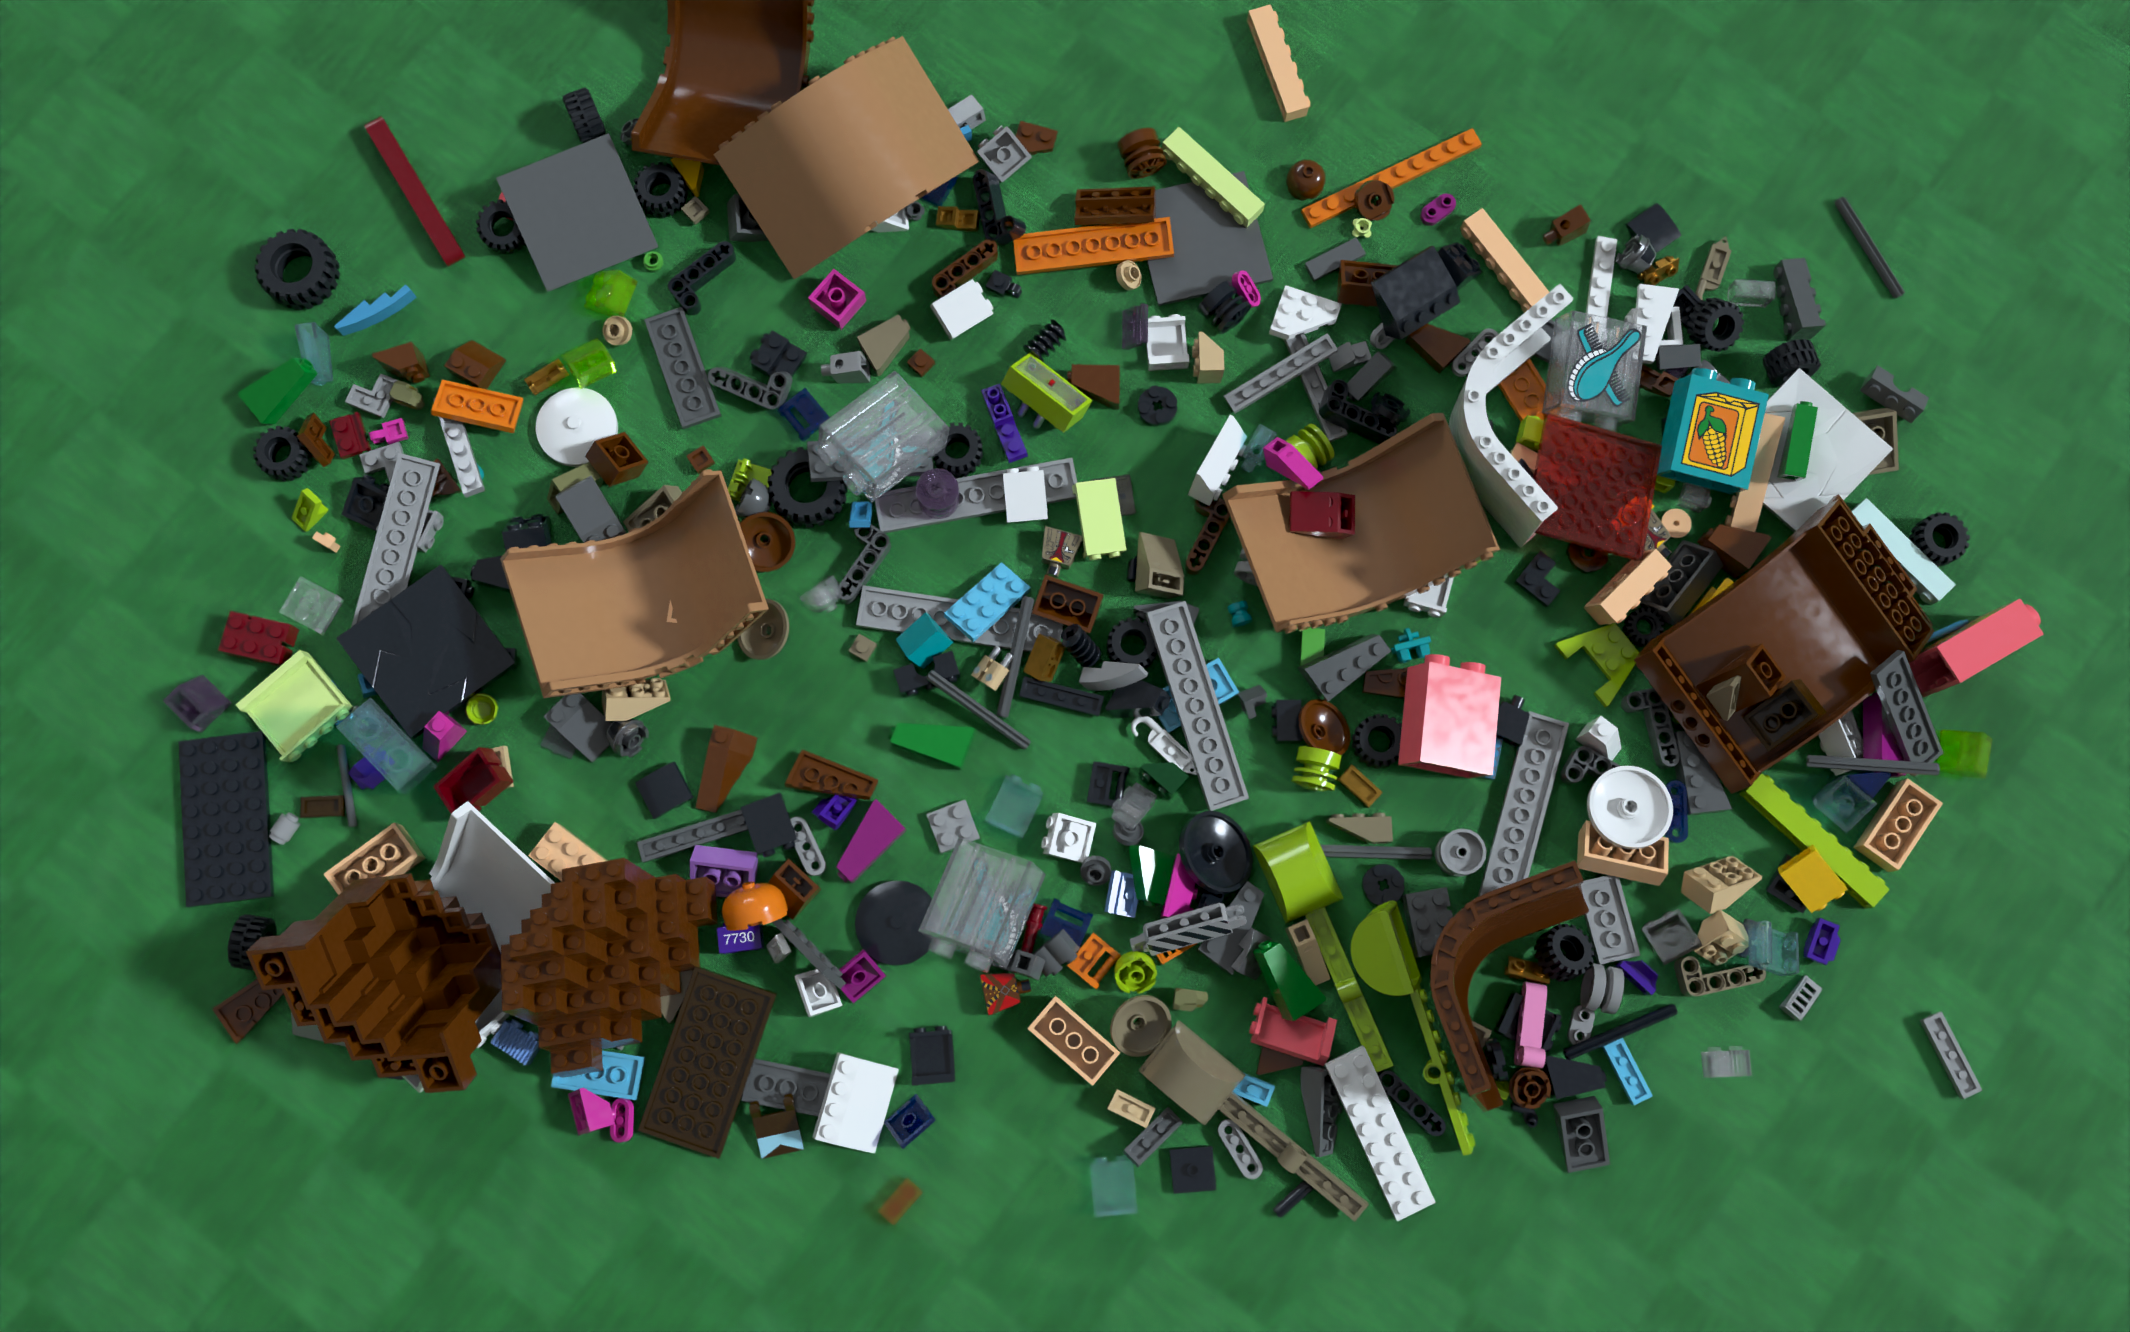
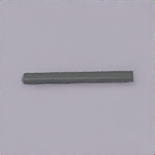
M338 745L336 747L348 826L356 827L357 820L351 780L348 774L349 767L345 745Z

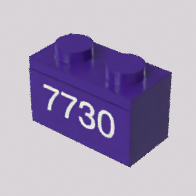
M725 923L722 924L721 928H717L719 954L764 949L762 924L748 926V929L737 931L727 930Z

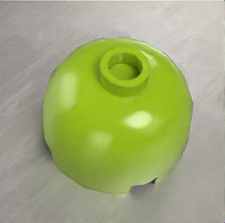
M1129 951L1123 954L1117 960L1114 969L1116 984L1126 993H1130V991H1137V994L1149 990L1156 982V965L1152 958L1142 951Z

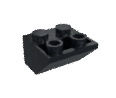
M1458 242L1444 246L1437 252L1455 282L1457 291L1483 272L1478 261L1471 258L1467 254V249Z
M535 514L531 518L523 519L522 516L511 518L502 531L505 550L507 551L511 547H519L520 549L532 545L543 547L551 544L550 515Z

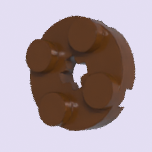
M1378 180L1365 182L1356 190L1354 195L1355 207L1358 213L1365 219L1375 221L1385 218L1390 213L1395 200L1392 188ZM1373 195L1374 197H1378L1376 205L1371 203Z

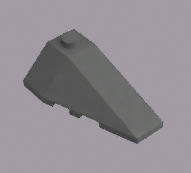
M1313 1064L1301 1067V1092L1315 1155L1320 1158L1333 1153L1338 1130L1335 1123L1338 1113L1342 1112L1343 1106H1339L1341 1100L1325 1065Z

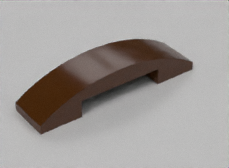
M1628 352L1621 358L1615 369L1616 373L1628 382L1664 397L1672 395L1674 383L1678 380V378L1664 371L1660 374L1639 362H1632Z

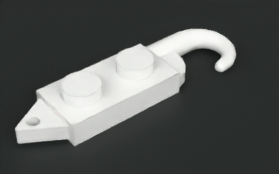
M1149 716L1136 717L1132 721L1131 731L1134 736H1138L1136 731L1137 724L1140 722L1145 723L1152 729L1148 736V743L1168 763H1175L1185 773L1197 774L1191 754Z

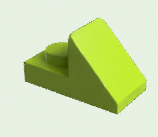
M306 488L301 490L291 519L306 532L328 512V508L322 504V501L310 489Z

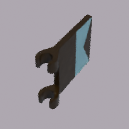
M792 1093L784 1095L783 1102L786 1110L761 1115L759 1102H750L749 1110L762 1159L804 1150Z

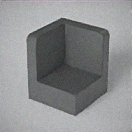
M1260 684L1237 693L1242 710L1249 719L1257 716L1255 707L1266 703L1267 693Z

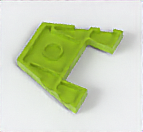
M1616 623L1560 641L1554 645L1565 660L1580 648H1583L1609 681L1593 693L1604 707L1610 705L1636 664L1634 661L1635 657L1640 653Z

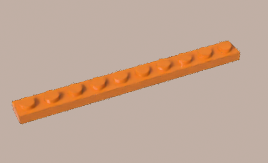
M1471 128L1303 208L1301 213L1309 228H1313L1355 208V192L1365 182L1378 180L1394 189L1480 148L1482 143L1474 129Z

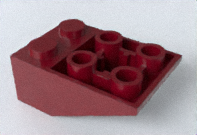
M1291 491L1289 532L1335 539H1344L1355 535V495L1340 492Z

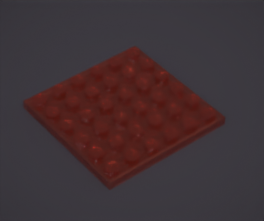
M1549 413L1546 414L1533 480L1556 504L1558 509L1545 519L1534 533L1635 561L1643 560L1662 445Z

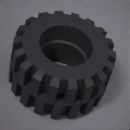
M586 87L563 95L564 105L582 143L605 135V127L591 94Z
M654 162L650 163V167L644 166V171L639 170L637 173L639 178L635 177L634 191L641 207L648 214L651 215L653 213L654 217L662 215V218H666L667 214L675 215L674 211L677 210L679 212L681 210L680 205L684 206L686 203L684 198H687L686 185L678 169L672 168L669 163L664 165L663 162H658V165H655ZM659 184L671 186L664 195H651L652 189Z
M499 199L497 203L494 201L489 202V207L484 205L482 207L484 209L483 213L480 211L478 213L480 219H476V224L478 225L476 229L480 234L481 240L493 251H499L501 254H506V252L512 254L515 249L520 251L522 249L520 246L522 244L526 245L507 201L503 202L502 199ZM504 217L512 218L514 220L512 232L507 236H496L493 230L495 223Z
M1714 297L1706 298V301L1702 300L1699 302V306L1693 308L1694 312L1689 315L1691 318L1690 321H1687L1689 326L1687 333L1690 334V340L1694 341V344H1700L1701 347L1711 351L1721 352V350H1727L1728 346L1732 347L1735 344L1734 341L1740 338V332H1743L1741 327L1744 324V320L1741 319L1743 313L1740 312V308L1733 303ZM1718 319V324L1712 331L1713 324Z
M1806 339L1789 341L1775 347L1765 355L1762 362L1770 383L1776 387H1781L1798 368L1811 377L1821 366L1813 343Z
M953 422L950 423V427L947 428L944 425L942 431L938 430L936 432V437H933L932 440L933 445H931L935 465L937 468H940L943 474L947 472V476L952 477L955 474L956 478H960V474H964L966 477L969 475L968 472L971 471L973 473L976 471V466L979 467L981 464L980 460L983 457L981 438L975 429L971 430V426L968 424L964 427L963 423L960 422L958 426H955ZM954 442H962L969 447V452L964 457L958 459L949 457L945 450Z
M276 426L275 430L271 427L267 429V433L262 432L260 434L262 436L261 439L257 438L255 441L257 446H253V451L256 452V454H253V458L257 461L255 463L262 471L273 479L286 482V479L294 481V477H302L301 473L303 471L306 473L309 470L306 467L312 464V461L309 459L313 457L312 453L306 446L301 444L297 437L298 433L295 430L286 426L284 428ZM290 445L291 452L288 458L282 462H275L278 450Z
M1947 512L1932 514L1918 522L1911 530L1913 534L1909 536V540L1937 567L1940 565L1945 566L1960 558V556L1965 554V549L1969 547L1967 541L1970 540V535L1966 534L1969 531L1968 528L1963 527L1964 522L1962 520L1958 521L1956 515L1950 516V513ZM1933 531L1943 535L1946 541L1945 549L1936 545L1932 536Z
M1127 618L1126 621L1121 620L1117 626H1113L1107 640V654L1109 653L1110 661L1140 664L1143 668L1150 666L1155 660L1157 649L1147 621L1141 622L1140 618L1135 620ZM1129 635L1138 636L1143 640L1145 649L1139 655H1128L1120 646L1121 640Z
M1375 714L1372 717H1367L1356 727L1355 733L1352 735V748H1355L1354 754L1359 756L1361 763L1365 762L1367 763L1366 766H1374V768L1379 769L1380 767H1388L1399 759L1402 724H1397L1395 722L1396 718H1388L1386 714L1383 716ZM1374 730L1384 732L1390 740L1389 750L1386 752L1373 750L1368 742L1369 733Z
M248 914L239 917L232 928L228 941V961L232 967L253 970L246 951L261 937L277 936V928L272 918Z
M1566 923L1559 924L1540 935L1536 941L1537 944L1534 946V950L1537 951L1534 955L1535 959H1538V966L1542 967L1544 974H1549L1550 979L1556 978L1558 982H1567L1591 968L1590 965L1594 961L1591 958L1594 956V951L1591 950L1593 947L1592 943H1589L1587 940L1589 939L1588 936H1584L1580 928L1576 929V926H1569ZM1560 947H1562V948L1564 949V951H1565L1566 954H1567L1568 959L1563 955V953L1561 952Z

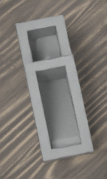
M1103 661L1101 669L1083 667L1079 683L1089 691L1111 690L1135 683L1147 677L1148 672L1140 664Z

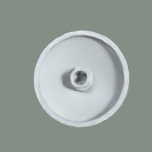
M569 388L554 394L541 407L536 420V435L542 449L554 461L571 467H579L589 462L585 456L594 441L618 433L616 413L610 403L601 394L587 388Z
M1619 766L1608 770L1594 782L1588 794L1587 811L1593 827L1607 842L1624 849H1641L1654 844L1667 832L1673 817V804L1667 788L1654 774L1635 766Z

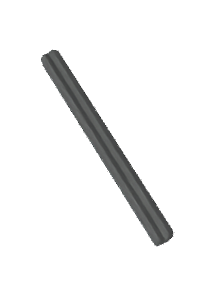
M1840 197L1835 201L1836 207L1895 299L1901 297L1905 293L1904 289L1846 197Z
M1024 596L1022 598L1010 651L1013 659L1007 666V669L1010 671L1004 678L997 709V715L1001 717L1009 716L1034 605V599Z
M934 670L929 672L926 677L929 682L1024 750L1027 749L1031 743L1029 739Z
M1807 755L1806 766L1813 768L1934 776L1939 775L1940 771L1938 763Z
M1321 845L1325 857L1430 860L1432 858L1431 848Z

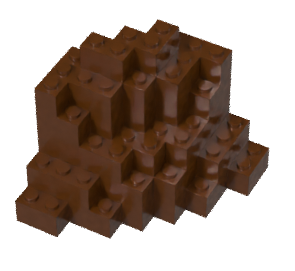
M626 858L562 869V882L551 884V893L542 894V908L531 909L530 918L521 920L522 933L510 935V944L501 945L502 1012L538 1026L539 1048L551 1052V1074L564 1078L603 1071L602 1049L642 1043L641 1021L662 1018L661 997L681 993L680 972L700 967L698 927L718 924L715 882L707 877L685 880L677 874L654 877Z
M410 873L354 880L315 919L295 921L281 935L261 937L246 951L261 989L282 988L297 1027L317 1025L325 1044L344 1042L351 1060L371 1059L379 1078L418 1075L425 1093L465 1090L477 1075L470 1057L482 1041L475 1021L502 989L501 953L490 923L486 924L483 913L466 914L464 907H460L457 896L440 898L438 890L434 889L431 879L414 881Z

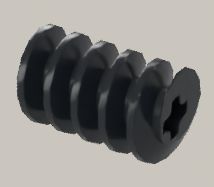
M1051 319V324L1045 325V329L1039 331L1040 335H1034V340H1029L1028 345L1023 346L1027 354L1032 353L1042 362H1044L1042 355L1050 356L1047 351L1048 349L1054 352V344L1059 347L1061 346L1059 339L1067 340L1064 335V329L1054 319Z
M1072 624L1062 631V646L1071 653L1073 658H1076V661L1080 663L1082 668L1091 667L1101 657L1100 648L1082 630L1080 625Z

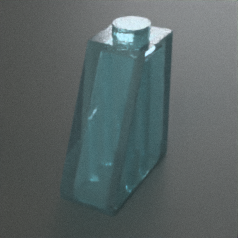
M315 322L295 325L301 358L309 360L318 373L311 383L325 385L326 382L333 381L329 336Z

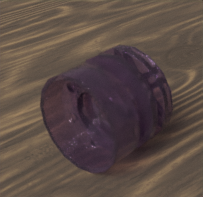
M935 468L926 471L918 479L916 494L919 507L924 514L931 518L942 519L949 517L956 511L960 502V494L957 480L952 473L945 469ZM938 488H941V492L938 491L937 494H934V490L937 491Z

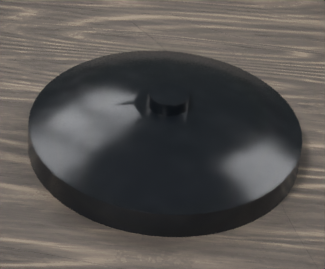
M1217 811L1199 813L1186 822L1180 834L1179 850L1182 863L1192 880L1204 890L1214 894H1227L1242 887L1248 880L1253 865L1251 846L1242 828L1232 818Z
M889 881L870 890L862 899L855 918L856 934L863 949L877 961L897 966L913 963L925 956L934 945L940 927L939 913L933 899L924 889L907 881Z

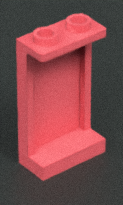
M1263 997L1261 1003H1256L1253 1015H1256V1020L1252 1021L1249 1033L1252 1034L1251 1043L1324 1066L1330 1055L1337 1023L1336 1019L1329 1017L1325 1023L1301 1016L1295 1021H1290L1282 1018L1278 1007L1267 1004L1268 998Z

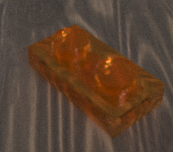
M907 1177L878 1212L894 1226L923 1191Z

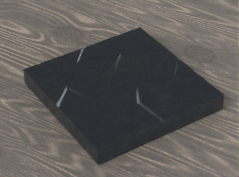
M441 564L336 638L412 739H415L424 732V726L438 711L449 715L474 695L518 665Z

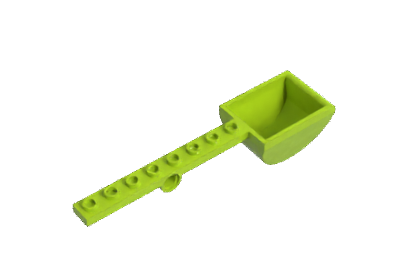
M1310 821L1253 845L1254 852L1285 923L1306 916L1338 994L1346 1008L1361 1045L1365 1047L1376 1073L1394 1066L1325 909L1326 906L1344 898Z
M1394 900L1388 901L1373 909L1356 928L1351 941L1352 961L1359 976L1376 991L1392 996L1410 994L1431 1056L1423 1070V1076L1431 1084H1440L1463 1156L1472 1154L1475 1139L1473 1134L1468 1132V1118L1466 1113L1461 1111V1097L1459 1092H1455L1453 1087L1455 1079L1452 1071L1449 1072L1446 1065L1448 1063L1447 1054L1441 1050L1439 1044L1442 1042L1438 1030L1435 1031L1433 1022H1435L1433 1012L1428 1010L1426 1002H1428L1425 989L1421 990L1420 983L1422 977L1397 902ZM1437 1067L1441 1074L1433 1075L1430 1072V1068Z

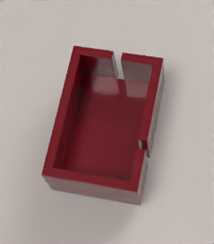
M230 611L218 651L229 656L280 667L291 658L293 652L285 646H281L282 642L294 647L299 629L291 624Z
M478 747L433 787L450 813L467 801L480 811L482 809L481 806H486L514 781L505 767L500 766L502 762L493 749Z

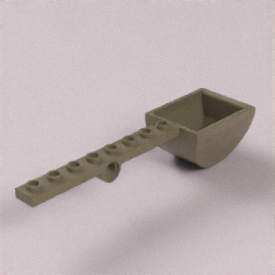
M1177 1021L1140 1067L1139 1071L1149 1081L1203 1125H1206L1219 1109L1276 1156L1282 1167L1290 1173L1299 1175L1354 1222L1369 1204L1233 1092L1243 1080L1245 1074L1181 1021Z

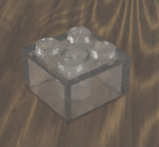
M300 576L279 613L324 635L344 599Z

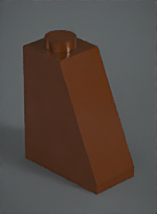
M1427 323L1409 334L1405 342L1440 374L1471 341L1468 338Z
M1072 364L1071 371H1067V381L1090 399L1114 410H1119L1120 365Z

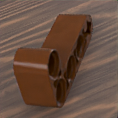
M990 240L981 242L936 274L932 279V286L937 298L940 299L993 264L998 258L996 242ZM973 260L978 262L976 265L968 264ZM955 272L962 273V275L959 277L953 276L952 274ZM939 283L946 284L943 288L937 287Z
M1218 498L1217 501L1213 499L1210 506L1206 507L1201 506L1199 500L1195 499L1194 509L1208 519L1186 559L1185 570L1189 575L1200 574L1229 520L1230 513L1225 501L1221 498ZM1222 508L1226 510L1227 515L1221 516L1217 513V510ZM1215 526L1218 532L1210 533L1208 527ZM1200 543H1205L1208 545L1209 549L1203 551L1198 547V545ZM1196 556L1200 557L1197 565L1192 567L1191 564L1195 561Z

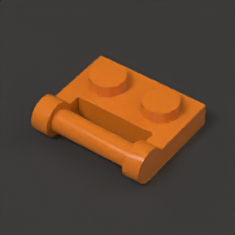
M1092 933L1076 953L1078 957L1070 964H1067V967L1097 990L1100 986L1099 982L1122 955L1095 933ZM1106 951L1110 956L1096 974L1090 977L1088 972Z

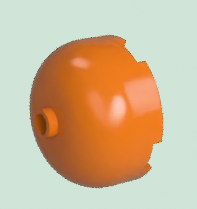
M754 881L744 883L741 888L730 893L722 907L723 920L726 929L730 931L748 929V926L765 925L786 916L788 911L785 897L779 888L769 883L755 884Z

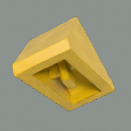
M679 158L671 159L673 167L678 169L684 183L692 194L698 197L704 175L702 163Z

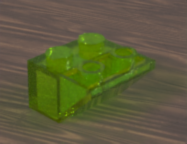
M620 270L598 272L593 279L594 284L591 291L586 296L584 307L610 317H624L638 281Z
M598 338L561 355L580 389L616 372L612 357Z
M1942 729L1939 742L1943 754L1936 759L1935 763L1939 764L1940 771L1962 777L1986 779L1993 739L1984 732Z

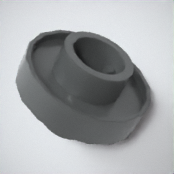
M639 118L627 121L621 129L620 140L627 146L632 145L631 132Z
M1122 817L1115 822L1112 832L1114 838L1119 843L1130 846L1136 845L1141 841L1144 829L1142 824L1135 818Z
M1087 857L1081 865V876L1088 884H1105L1111 876V865L1104 857Z

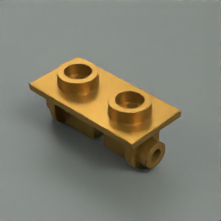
M1666 256L1654 263L1657 269L1651 265L1647 270L1637 274V277L1640 281L1643 280L1644 284L1655 286L1660 281L1672 277L1678 272L1679 258L1674 259L1673 256Z
M558 358L524 380L532 393L537 395L568 376L569 373Z
M1511 956L1508 957V967L1506 966L1504 971L1508 978L1512 977L1520 980L1526 978L1528 982L1544 985L1550 984L1549 974H1544L1542 967H1539L1537 963Z

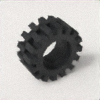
M1651 608L1635 610L1624 622L1626 623L1623 626V630H1626L1625 636H1629L1630 642L1634 641V645L1640 644V647H1644L1650 640L1664 632L1665 628H1662L1664 621H1660L1662 616H1657V611H1651ZM1639 620H1646L1650 623L1651 631L1649 634H1641L1637 630Z

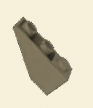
M1358 813L1344 818V814H1333L1331 818L1326 820V824L1368 844H1389L1393 842L1392 817L1385 816V813H1374L1373 817H1365V814Z

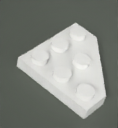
M1285 285L1269 334L1289 340L1295 338L1297 334L1303 332L1306 334L1318 330L1320 326L1326 324L1328 326L1332 325L1337 320L1342 304Z

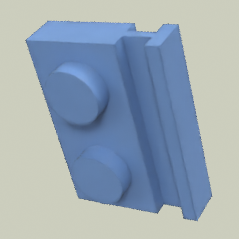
M1115 870L1111 871L1104 912L1135 918L1138 900L1136 898L1133 874Z

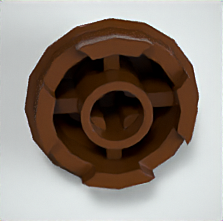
M1525 1067L1518 1069L1510 1077V1097L1515 1104L1522 1108H1539L1546 1098L1550 1097L1551 1086L1549 1078L1539 1068Z

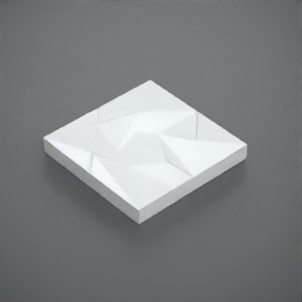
M1800 368L1767 401L1765 413L1785 417L1763 506L1795 533L1818 509L1826 506L1834 496L1839 494L1845 500L1893 450L1890 445ZM1800 401H1807L1813 403L1812 406L1818 407L1806 478L1799 481L1779 478L1777 476L1793 405L1800 404Z

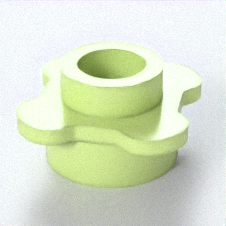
M1365 218L1353 220L1354 230L1352 235L1354 237L1364 236L1369 238L1372 234L1370 231L1372 222Z

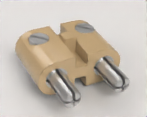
M998 646L994 647L989 656H983L971 676L995 691L1010 671L1007 669V666L1013 659V655L1007 653L1001 664L996 662L995 659L1001 651V648Z

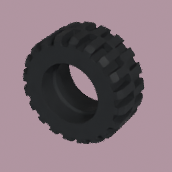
M287 229L286 233L280 231L276 233L277 236L274 238H268V243L266 245L262 244L259 249L261 253L256 255L255 261L258 264H255L254 269L257 273L258 283L270 297L286 308L290 309L293 307L295 310H302L303 307L307 309L313 308V305L316 303L320 305L324 302L323 299L325 297L329 298L332 295L331 290L336 289L338 285L336 279L339 280L340 272L337 270L340 266L333 251L321 238L304 229H298L297 232L294 229ZM302 256L312 257V268L305 278L293 283L283 282V272L289 262Z
M802 446L797 447L796 452L787 451L785 458L780 456L776 460L777 466L773 465L770 470L772 475L768 476V493L779 515L783 516L789 523L794 522L795 526L801 527L803 524L807 528H813V524L818 523V526L825 525L823 521L827 519L832 521L835 518L834 514H839L842 510L841 505L846 502V493L848 492L846 480L826 481L827 488L818 500L811 503L797 502L790 496L789 487L796 476L804 472H810L808 452Z

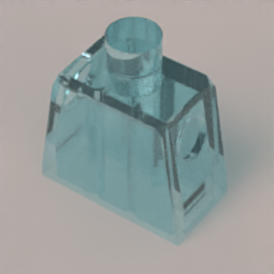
M1261 424L1258 425L1243 453V457L1246 458L1241 466L1243 470L1252 473L1256 464L1261 466L1265 459L1263 447L1274 440L1277 433ZM1257 449L1260 451V453L1254 454L1253 450Z

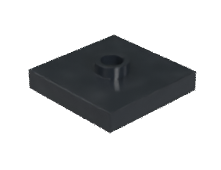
M1212 1146L1169 1149L1173 1194L1216 1190Z

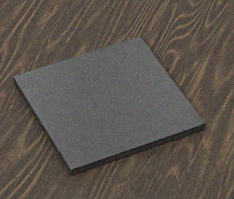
M609 133L496 178L547 292L658 248V244Z
M1244 171L1232 173L1234 177L1249 189ZM1193 182L1156 190V218L1170 217L1174 257L1146 260L1158 306L1207 296L1210 291L1226 280L1232 284L1233 274L1242 270L1249 274L1255 285L1273 281L1257 218L1247 228L1243 224H1238L1229 211H1224L1220 207L1219 202L1214 198L1211 199L1200 185L1197 186Z

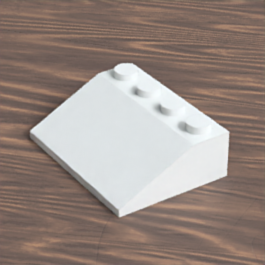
M837 1052L813 1138L875 1154L899 1069Z

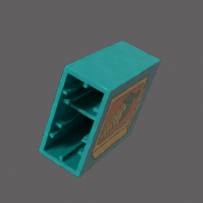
M1694 368L1690 375L1678 379L1674 383L1654 475L1727 494L1748 490L1769 394L1755 391L1756 383L1754 381L1732 378L1730 384L1716 380V371Z

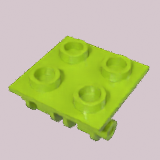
M745 458L743 460L738 459L728 487L731 499L740 501L742 493L750 480L752 481V478L760 481L768 488V476L772 475L771 469L752 464L750 460Z

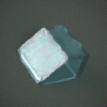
M1845 775L1826 784L1812 798L1814 806L1846 833L1877 805L1876 801Z

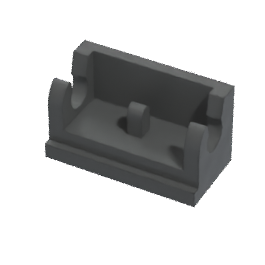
M1700 344L1658 348L1656 367L1659 370L1701 366Z

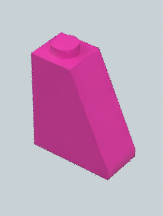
M438 711L424 726L422 748L439 762L463 737L467 730L452 717Z

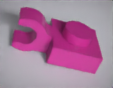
M402 418L382 423L383 429L369 433L374 444L382 443L385 440L388 444L409 439Z

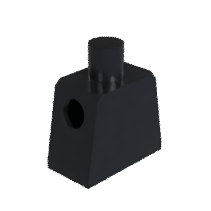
M1513 695L1510 704L1504 701L1499 704L1496 738L1503 739V742L1515 748H1518L1523 743L1530 716L1528 712L1521 709L1525 699L1517 695Z

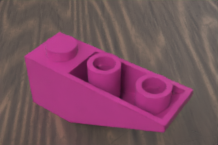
M1276 437L1263 447L1266 466L1301 486L1310 489L1324 479L1313 465L1292 444Z

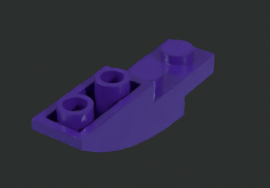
M997 384L981 390L988 413L1008 462L1011 463L1028 457L1001 385Z

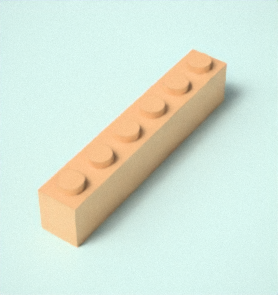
M1270 4L1249 10L1247 23L1283 119L1287 122L1307 116L1310 100L1303 92V81L1297 76V65L1291 60V50L1289 45L1285 44L1284 31L1282 28H1279L1277 23V12L1273 11Z
M1483 208L1463 221L1460 227L1463 237L1472 243L1475 252L1483 257L1486 266L1495 272L1498 281L1506 286L1510 296L1518 301L1524 313L1549 293L1548 289Z
M1765 413L1748 490L1737 492L1736 496H1732L1730 502L1732 512L1731 516L1727 515L1725 526L1756 531L1785 417Z

